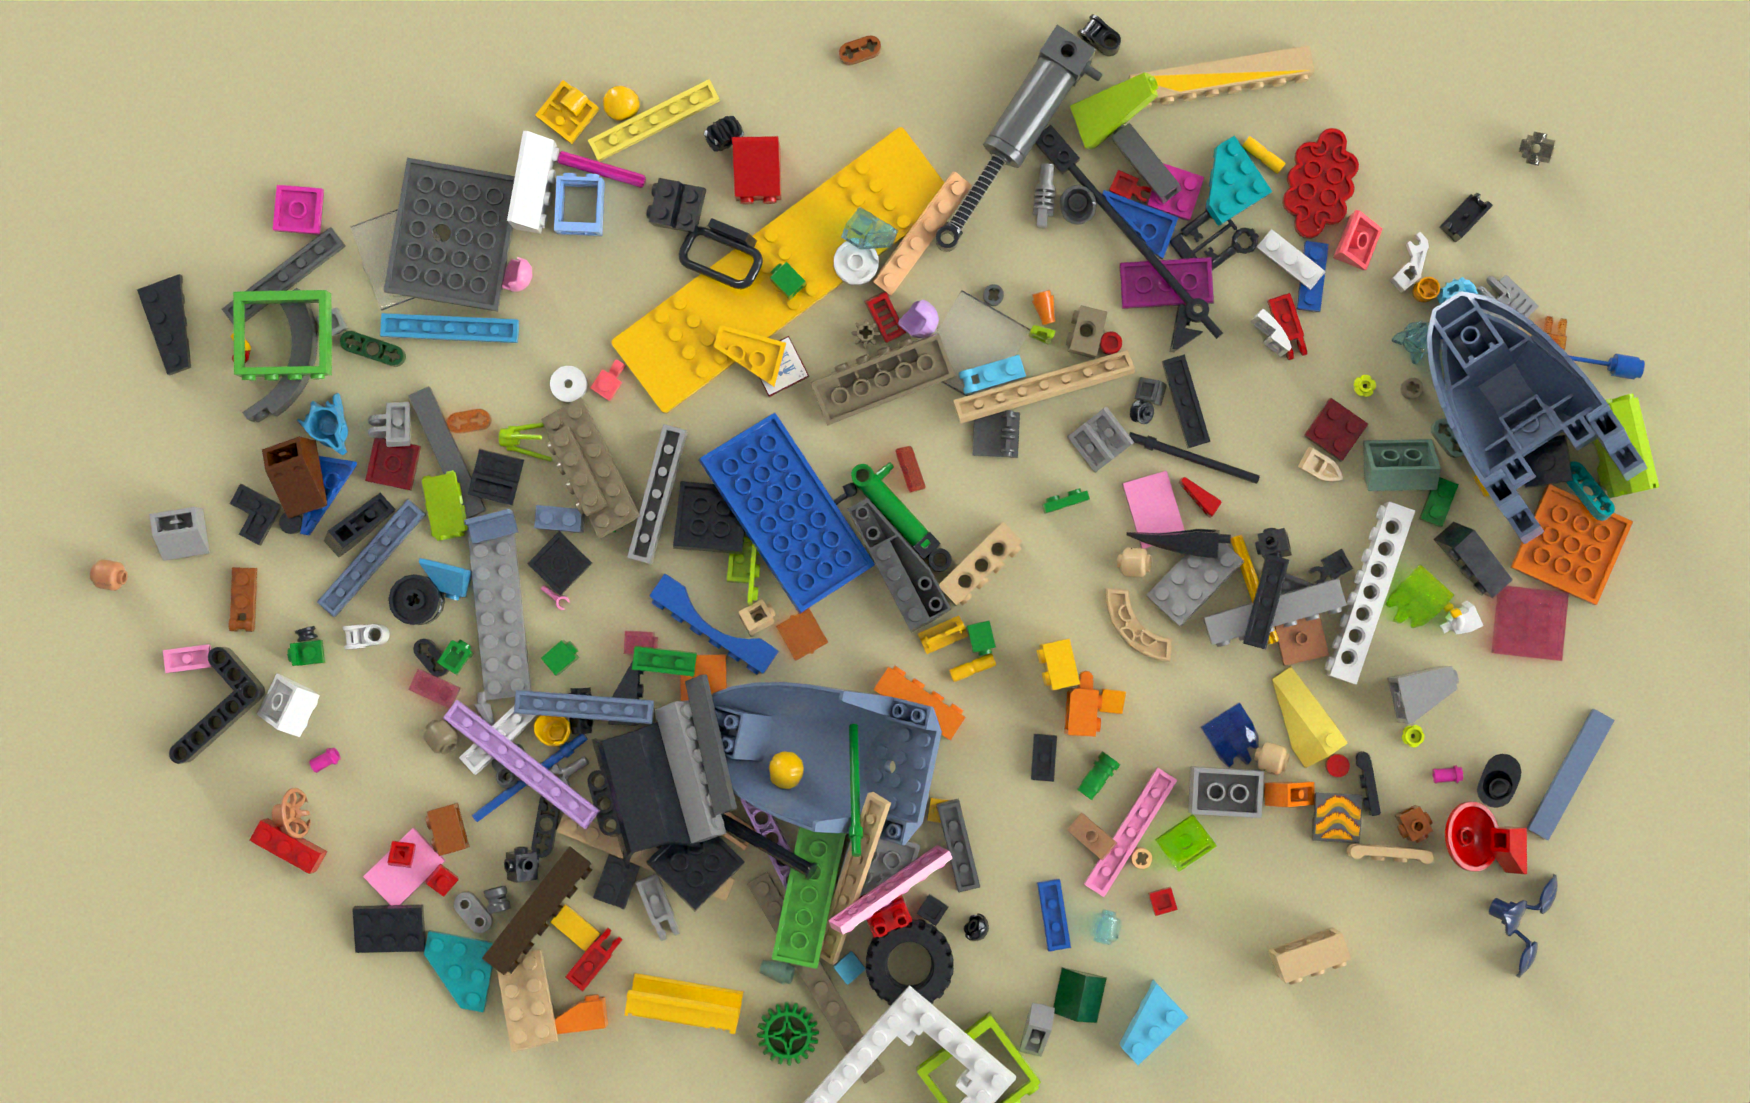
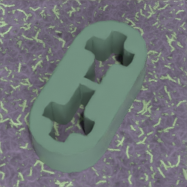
M1447 419L1435 421L1431 426V433L1443 450L1453 458L1463 456L1464 453L1460 447L1459 450L1461 452L1452 451L1454 445L1450 439L1455 444L1458 442ZM1438 424H1440L1441 426H1447L1445 432L1448 434L1449 437H1447L1445 433H1438V430L1440 428Z

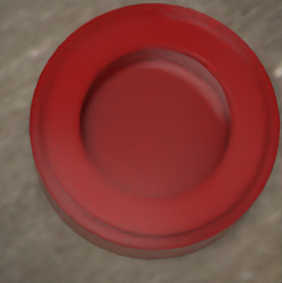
M1106 332L1101 337L1099 347L1107 355L1115 354L1122 347V338L1116 332Z
M1333 754L1326 760L1325 768L1331 776L1343 777L1348 773L1350 763L1345 756Z

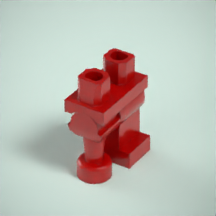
M901 894L892 900L888 906L876 911L866 921L874 938H880L887 935V932L909 925V922L913 920Z

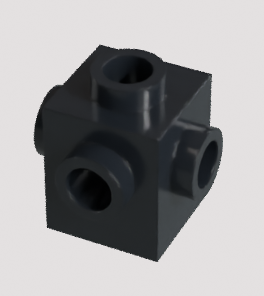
M1267 528L1263 530V533L1257 534L1259 541L1255 542L1258 555H1262L1264 560L1266 554L1281 558L1292 555L1288 533L1285 528L1277 530L1276 528Z
M515 847L514 851L506 852L504 869L507 872V880L516 883L538 880L537 868L539 867V858L537 852L528 850V847Z

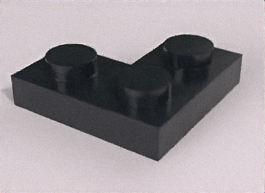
M244 484L239 485L229 503L249 514L239 535L261 546L282 505Z

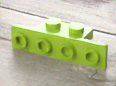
M744 537L742 554L729 553L727 582L749 584L747 603L750 606L753 604V600H758V587H754L755 578L760 577V564H756L757 555H761L750 538Z

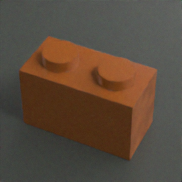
M458 803L427 811L428 816L425 817L426 824L429 830L432 829L434 836L431 839L432 847L435 852L438 851L439 856L470 847Z

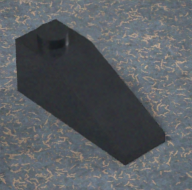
M380 492L328 530L324 542L339 558L363 540L396 509Z

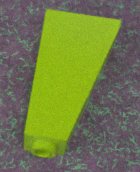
M1144 72L1070 105L1085 148L1092 150L1098 147L1117 128L1128 122L1158 97L1156 91L1158 83L1154 76Z

